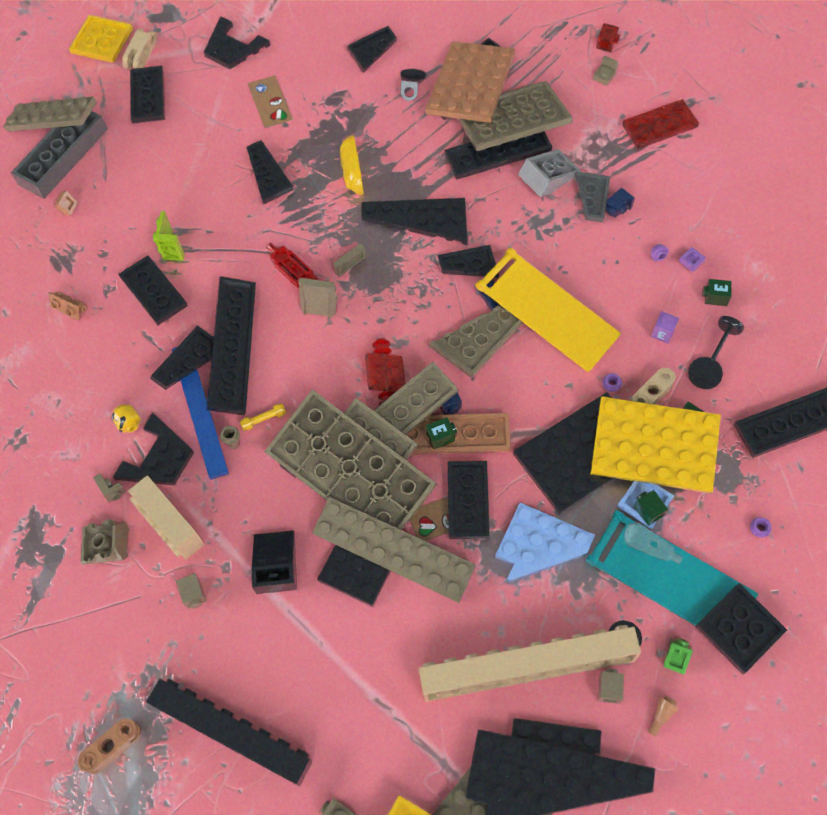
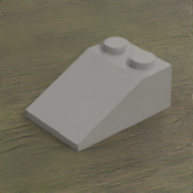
M557 149L527 158L518 175L537 195L543 197L553 193L575 177L576 171L581 172V170Z

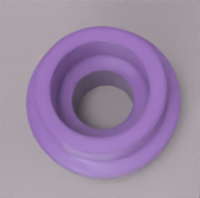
M662 244L655 245L651 249V258L654 261L664 260L668 255V248Z
M611 373L603 378L602 385L607 391L616 392L621 388L622 381L617 374Z
M762 517L755 518L750 524L751 532L760 538L768 536L772 529L770 522ZM757 526H762L763 531H760Z

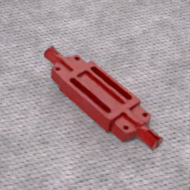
M272 243L267 244L266 248L272 253L270 259L274 262L275 267L297 288H299L300 278L318 280L313 271L291 250L284 246L276 248Z

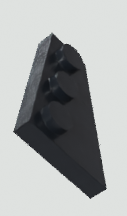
M490 245L438 255L442 274L485 277L496 265ZM499 273L494 278H499Z

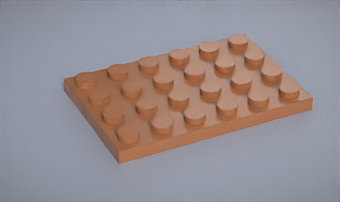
M452 41L426 106V114L491 123L515 55V49Z

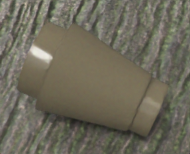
M233 426L223 428L220 434L221 440L231 449H237L240 445L239 430Z

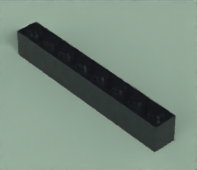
M169 678L167 681L158 680L146 703L300 787L312 764V761L308 759L310 754L299 748L297 751L290 749V743L281 738L278 741L271 739V733L262 728L258 731L251 728L252 723L243 718L240 721L232 718L234 713L225 708L219 711L214 708V702L206 698L203 701L197 699V693L188 688L185 691L178 688L179 684Z

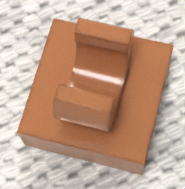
M62 191L54 207L66 216H70L78 201L67 191Z

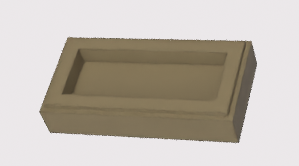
M360 243L333 263L335 274L339 277L365 259V247Z

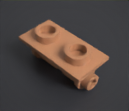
M49 292L50 307L78 321L80 320V313H84L87 309L83 302L75 299L72 301L71 297L62 292Z

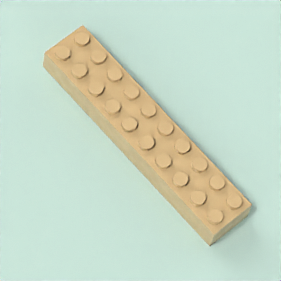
M627 625L615 627L614 631L609 632L606 629L594 631L593 635L585 636V633L573 635L572 639L567 640L559 637L552 639L551 643L546 644L538 641L529 644L530 647L525 648L517 645L509 647V651L504 652L491 650L487 652V655L483 656L470 654L465 656L466 659L462 660L449 658L441 664H436L435 662L424 663L423 667L419 668L424 700L428 702L635 662L641 654L634 627L628 628Z

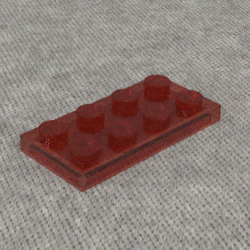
M681 99L623 120L622 125L636 147L640 149L697 128L699 122L684 100Z

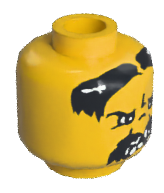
M122 404L117 406L111 416L112 422L123 433L134 432L141 421L139 414L131 405Z

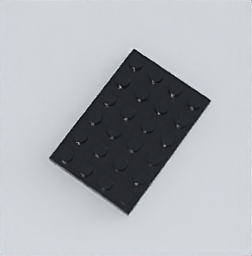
M607 392L513 451V455L559 515L615 479L590 474L601 397L612 398Z

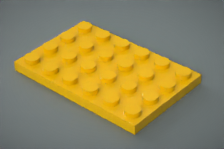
M601 397L590 474L712 493L721 415Z

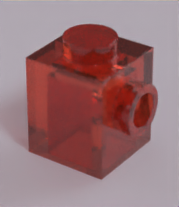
M604 23L598 35L596 49L612 52L614 45L618 44L620 34H618L619 27Z

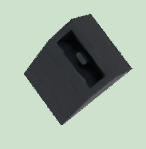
M294 530L254 534L252 588L256 594L297 590Z

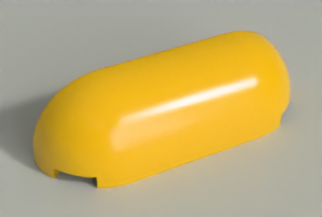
M351 135L344 139L340 146L344 182L347 189L355 191L356 194H364L354 135Z

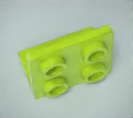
M161 211L160 217L157 218L156 222L157 230L153 234V241L158 247V252L163 260L184 261L185 254L177 235H173V230L165 211Z

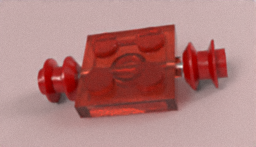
M379 338L373 342L372 347L375 350L373 353L365 355L368 390L383 391L378 395V398L382 400L379 402V406L406 384L402 356L389 355L392 352L389 348L391 342L385 338Z

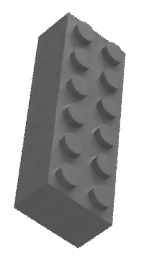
M91 111L83 125L52 128L11 172L17 184L45 199L108 130L103 117Z

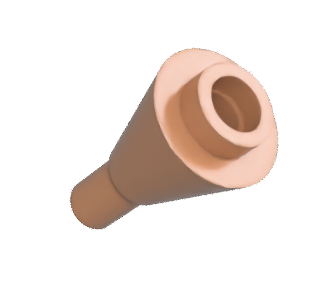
M666 695L664 699L659 697L654 716L655 720L648 731L650 734L656 737L661 726L679 710L676 707L677 702Z

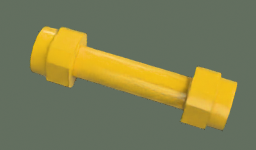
M276 404L273 406L274 409L250 419L245 417L243 420H240L243 431L251 430L253 425L274 416L279 418L286 414L283 404Z

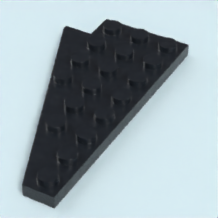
M478 729L465 799L487 804L486 815H548L652 793L656 768Z

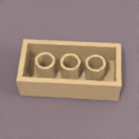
M148 475L128 490L132 496L129 500L177 557L181 555L187 560L205 545L196 531Z

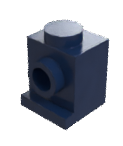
M620 188L607 199L605 210L610 216L616 218L618 215L624 214L627 209H632L635 198L626 190Z

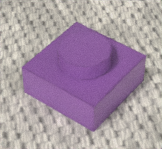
M691 247L680 257L679 262L694 272L705 261L706 257Z

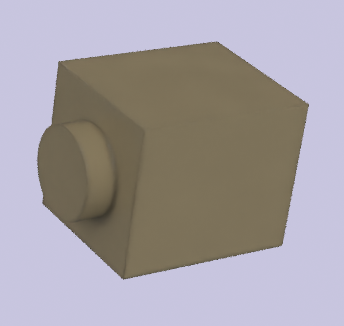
M196 573L176 581L182 603L187 609L198 608L203 602L207 601L201 581Z
M605 669V671L600 673L598 702L620 704L623 701V673H618L616 669Z

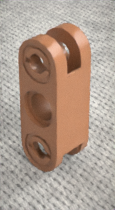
M128 718L118 721L81 752L77 760L78 767L90 774H98L139 740L142 734L140 725ZM110 741H113V742H114V747H113V749H112L111 751L107 752V750H106L107 744H108Z

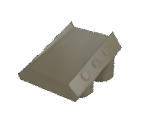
M305 278L299 279L300 305L304 315L307 313L328 316L330 319L336 314L338 296L335 294L336 286L334 282Z
M108 519L99 525L91 523L84 526L82 529L81 564L126 559L128 557V530H130L126 522H115Z

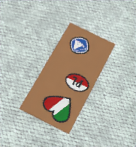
M275 75L247 83L264 128L293 120Z
M448 497L419 508L410 520L416 537L428 541L449 533Z

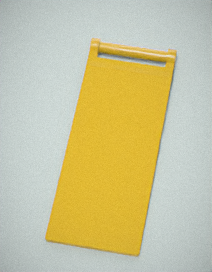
M511 247L507 249L505 255L487 275L475 284L479 291L484 292L586 372H590L621 335L610 324L525 261ZM510 259L515 260L511 267L491 288L487 287V284Z

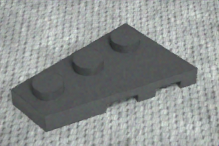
M576 171L575 177L585 220L603 223L610 176Z

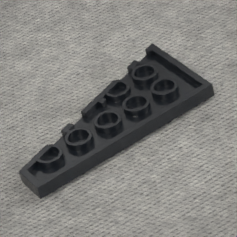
M465 198L361 202V217L363 221L380 225H393V228L399 229L401 227L408 229L410 232L431 237H444L448 241L456 240L460 241L461 244H468Z

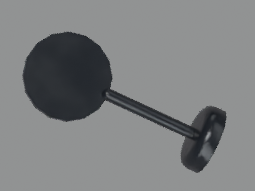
M721 316L719 318L718 326L724 331V334L712 357H700L690 364L688 376L692 384L697 388L704 390L712 389L721 382L723 377L722 367L715 359L728 335H740L744 330V325L733 317Z

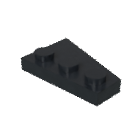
M386 26L347 45V50L364 73L396 42L397 37L391 28Z

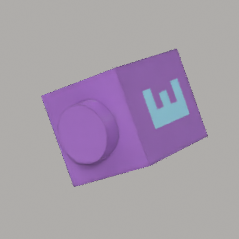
M661 311L651 337L669 344L679 318Z

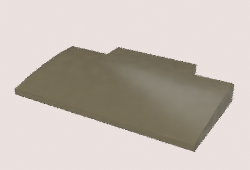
M313 389L264 451L325 500L332 497L401 530L404 529L438 485L407 461L418 446L416 442L357 398L354 399L345 413H343Z

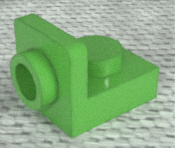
M670 639V646L663 667L685 675L693 649L689 642L684 639Z

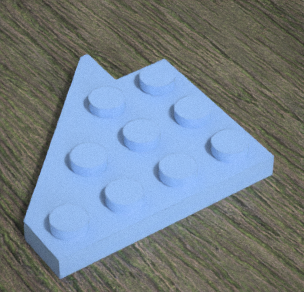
M519 503L495 557L513 565L507 581L512 582L587 555L595 535L523 503Z

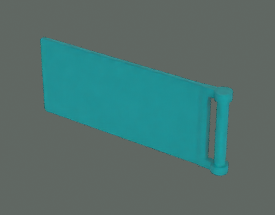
M617 510L612 514V520L594 551L585 560L589 565L609 574L694 626L740 583L639 525ZM619 523H624L625 527L604 563L598 560ZM741 584L749 593L757 598V592Z

